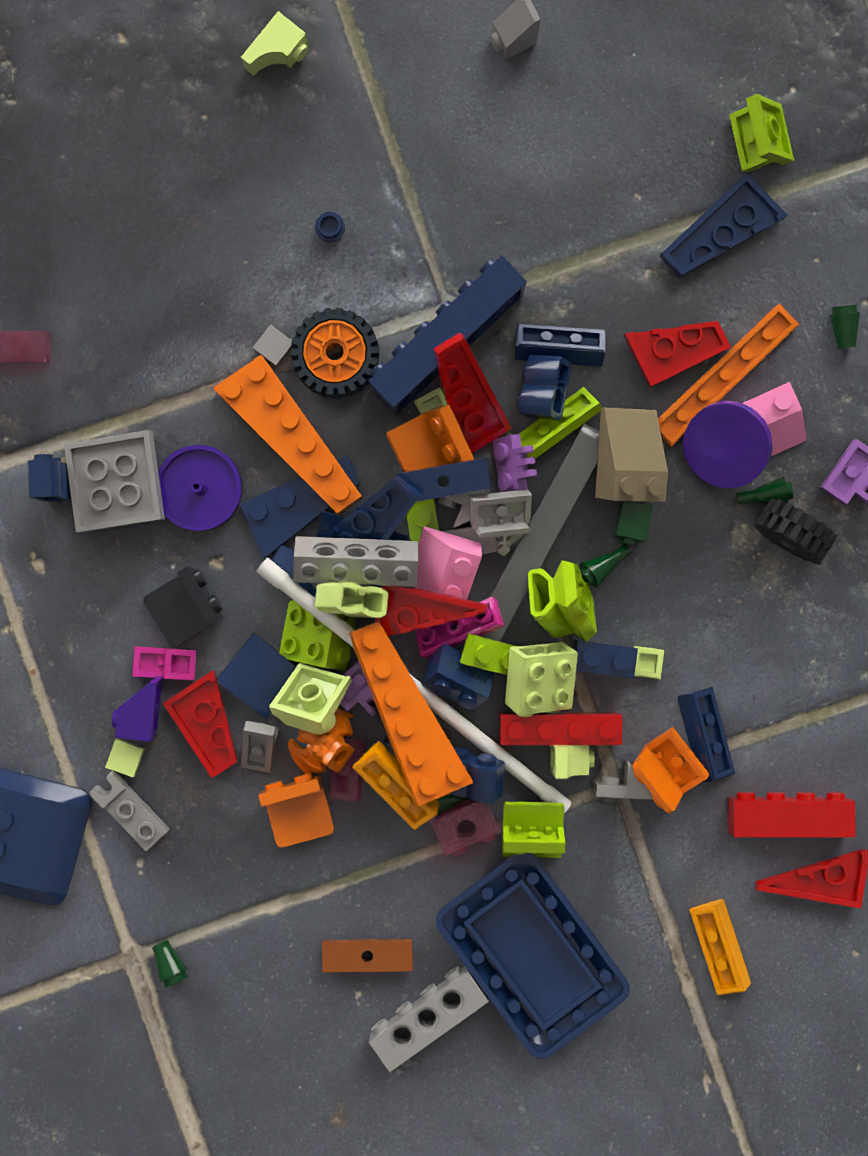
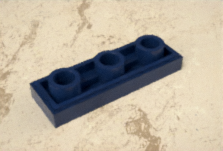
M486 457L396 474V476H400L422 493L417 501L492 488ZM442 475L447 476L450 480L449 484L442 485L439 482V477Z

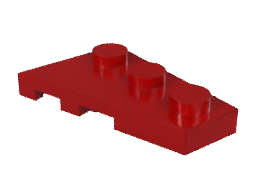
M718 321L682 325L681 327L668 329H652L651 331L638 333L630 332L623 335L649 388L731 348Z
M212 670L163 703L211 778L239 761L220 688L216 680L215 670Z

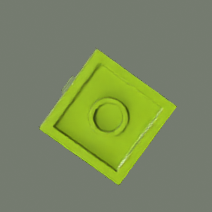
M755 94L746 98L747 107L729 114L743 172L748 173L772 162L785 165L794 161L784 113L780 103Z

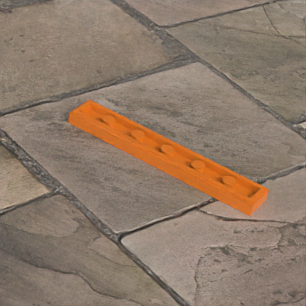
M780 304L776 305L658 418L662 440L669 447H672L685 434L689 422L700 410L712 403L719 402L800 324Z

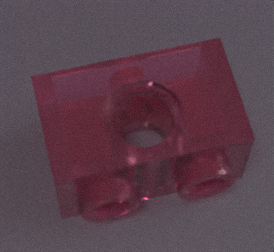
M474 800L467 801L430 819L432 828L445 856L451 853L453 857L459 856L469 850L468 846L477 841L480 844L490 842L497 837L495 833L500 831L490 805ZM464 820L473 822L475 825L473 832L470 834L460 833L458 830L460 822Z

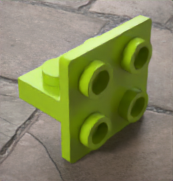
M504 802L502 856L510 857L513 854L533 853L537 858H561L562 854H565L564 804L553 802Z

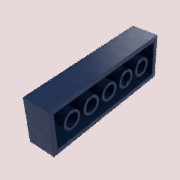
M502 255L496 261L492 258L486 262L479 271L481 275L474 282L471 279L466 281L457 291L460 295L452 302L449 300L445 301L435 312L438 316L430 323L424 321L413 333L415 337L408 344L403 341L393 350L391 354L394 357L387 364L381 362L370 372L369 375L372 378L368 382L371 391L394 416L439 375L434 348L458 333L464 336L470 346L524 295L527 281Z

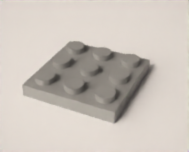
M145 430L64 444L76 533L165 520L153 431Z

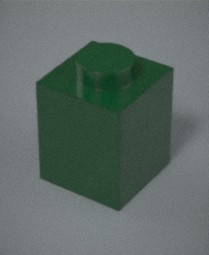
M621 501L619 503L613 537L620 538V544L637 546L638 542H645L647 540L653 505Z

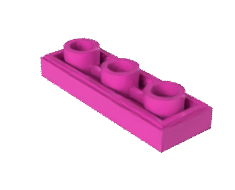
M491 597L479 602L488 604L486 613L415 630L421 657L429 658L444 643L453 648L466 643L468 633L483 636L504 627L497 599Z

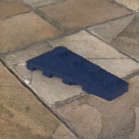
M746 173L662 252L660 258L680 278L784 220L788 215Z
M347 455L337 460L354 486L357 487L361 484L349 456ZM301 477L240 504L264 559L329 508L322 498Z
M397 475L321 537L389 540L422 493Z

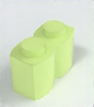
M352 582L321 583L317 585L315 608L324 613H343L349 617H383L387 612L388 592L379 587H361Z

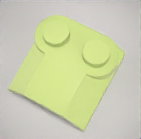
M299 662L269 708L274 716L288 726L313 734L326 733L335 725L336 717L334 713L341 703L352 679L350 676H342Z

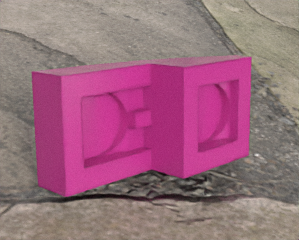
M134 646L132 676L153 678L161 676L164 679L194 680L196 650Z

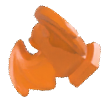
M338 707L334 713L336 717L335 725L326 733L313 734L299 729V736L296 739L308 744L306 748H302L293 739L289 740L288 748L290 755L304 773H325L327 771L325 765L333 771L340 772L355 750L354 747L345 743L344 736H352L353 734L349 718H354V716L350 712Z

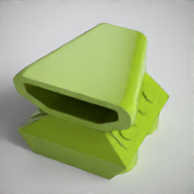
M561 560L554 578L543 569H532L528 572L531 614L551 637L558 638L574 633L587 642L597 633L594 600L587 582L583 581L577 564Z

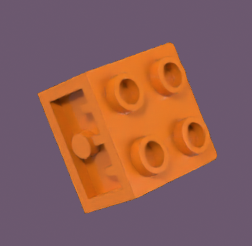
M449 404L434 407L386 433L403 472L474 460Z

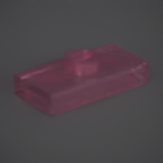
M0 331V363L50 362V333L48 331Z

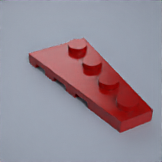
M458 333L434 348L446 405H450L471 453L476 452L512 429L464 336Z

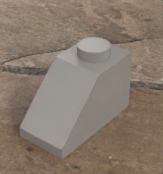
M531 0L514 1L493 21L490 40L495 51H501L505 60L536 45L541 19Z

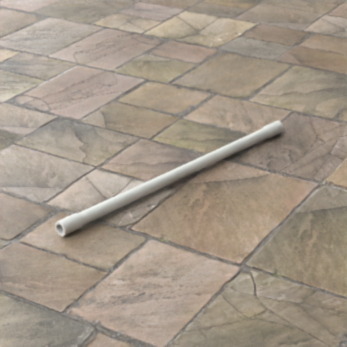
M267 557L256 572L275 588L282 590L353 647L348 633L355 631V629L335 613H324L316 609L315 597L299 584L293 582L284 570ZM411 675L428 706L435 714L485 754H492L497 759L504 761V769L537 794L543 802L563 803L564 813L569 809L572 802L553 786L544 782Z

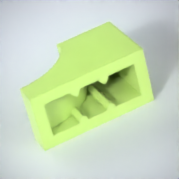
M278 11L241 56L244 68L253 76L264 67L272 64H286L291 68L296 61L300 62L308 52L307 35Z
M550 745V772L555 779H568L571 776L589 775V767H594V749H589V745Z

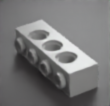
M296 536L293 582H352L358 585L417 587L418 541Z
M459 966L454 967L444 976L445 980L437 986L434 983L429 985L420 993L421 997L415 1002H405L395 1011L396 1015L388 1021L384 1018L371 1028L369 1044L389 1072L489 1002L488 996L466 966L462 968ZM448 992H455L460 996L459 1000L455 1003H448L443 997ZM423 1010H431L435 1013V1017L432 1020L425 1021L420 1018L419 1014ZM405 1027L411 1034L406 1038H399L396 1036L395 1030Z

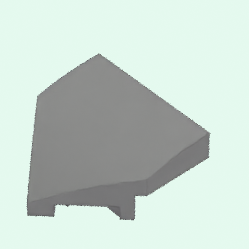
M529 490L471 495L470 524L481 539H485L502 556H505L510 551L509 547L522 534H528L531 531L528 524L531 522L532 494Z

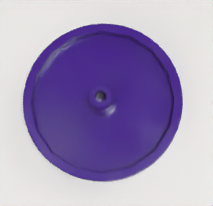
M719 401L700 410L689 422L683 441L685 457L691 469L705 482L721 488L741 487L756 479L766 468L773 446L771 432L761 415L751 407L736 401Z
M206 445L183 447L172 453L163 462L158 471L164 515L179 527L192 531H208L218 528L235 514L240 505L243 493L240 472L235 463L216 448Z

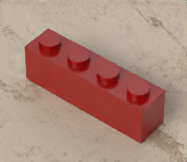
M499 712L500 745H622V714L618 712H559L557 714L542 712L534 713L531 717H521L515 712Z
M737 792V797H728V833L733 837H856L855 801L845 797L843 792H826V797H815L813 792H796V797H785L784 792H767V797H755L754 792Z

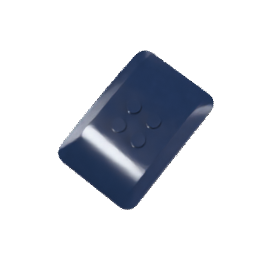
M0 767V894L45 905H57L66 898L92 806V800L87 791Z
M533 853L511 855L443 906L437 913L436 925L440 933L528 1052L535 1058L546 1059L555 1054L624 1002L629 995L630 985L623 973Z

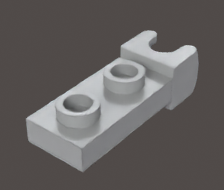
M112 770L106 777L107 781L111 784L112 790L106 791L100 785H96L90 791V795L147 851L170 828L128 786L129 783L118 772Z

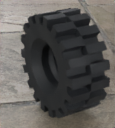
M770 499L754 524L756 530L762 533V536L770 539V542L780 546L785 551H789L796 557H800L807 562L810 561L813 564L817 563L818 565L822 563L837 539V535L833 533L834 531L826 527V524L816 520V517L811 514L808 515L804 510L797 509L792 504H786L779 499Z

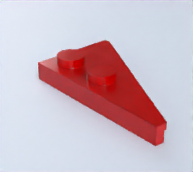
M382 586V589L388 592L387 612L383 617H376L375 623L379 622L386 635L392 636L486 613L488 604L408 586Z
M859 849L757 880L755 889L757 891L861 909L868 870V850Z

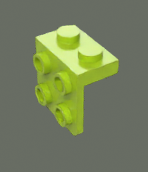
M291 600L288 604L279 653L291 661L322 668L346 670L350 659L351 646L297 602ZM335 613L352 628H356V617Z

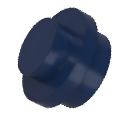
M326 212L321 214L316 220L315 230L321 240L335 242L343 236L345 225L340 215L334 212Z

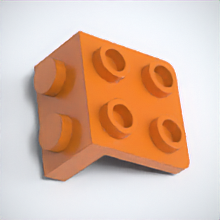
M671 727L645 744L632 764L636 779L648 788L655 804L659 808H663L668 814L675 811L685 792L705 781L709 776L708 771L674 727Z
M305 773L294 777L295 782L284 785L282 780L264 785L265 790H262L258 795L261 807L266 806L278 847H287L333 833L334 824L320 775L312 777L311 773Z

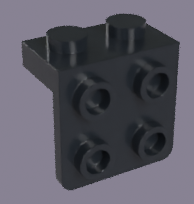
M187 566L177 572L178 576L144 597L146 607L168 644L172 647L181 645L224 619L220 613L223 610L220 602L215 595L210 596L205 588L208 584L199 569L195 570L193 567Z

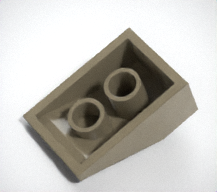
M601 407L595 498L612 501L666 502L668 469L657 411Z

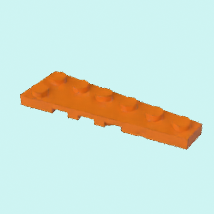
M262 355L213 387L217 394L338 516L363 499Z
M376 622L348 633L415 806H421L472 784L473 781L381 624Z

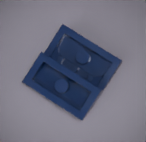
M253 632L216 680L267 719L272 713L269 708L270 704L297 666Z

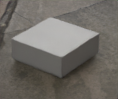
M270 324L252 348L278 367L292 349V340Z

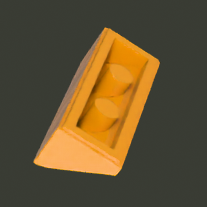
M380 741L375 743L353 765V769L414 831L437 815L439 802L436 799L421 806H415L397 758Z
M718 899L691 908L689 911L717 996L745 992L750 986L751 981L724 899Z

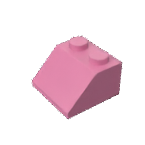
M790 382L743 403L758 412L767 423L772 436L771 456L807 441L803 411Z
M424 526L418 543L417 587L415 588L467 600L482 558L481 543Z

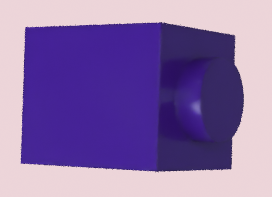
M155 677L122 703L117 710H114L112 727L116 728V738L151 742L158 733L163 677Z

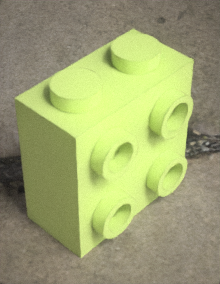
M563 642L510 647L505 704L521 717H531L534 713L542 712L557 714L560 710L572 709L578 652Z

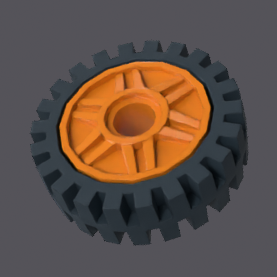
M326 308L322 312L316 311L312 313V317H307L303 320L301 327L298 326L295 331L296 335L291 343L292 364L297 376L312 392L325 398H348L356 392H361L366 385H369L368 380L372 378L369 375L370 372L379 364V344L373 329L364 318L356 315L353 311H345L343 308H336V310ZM334 347H339L343 350V355L338 360L328 358L329 350Z

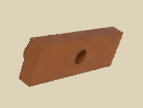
M412 939L322 941V973L413 971ZM370 951L373 957L365 958L362 953Z

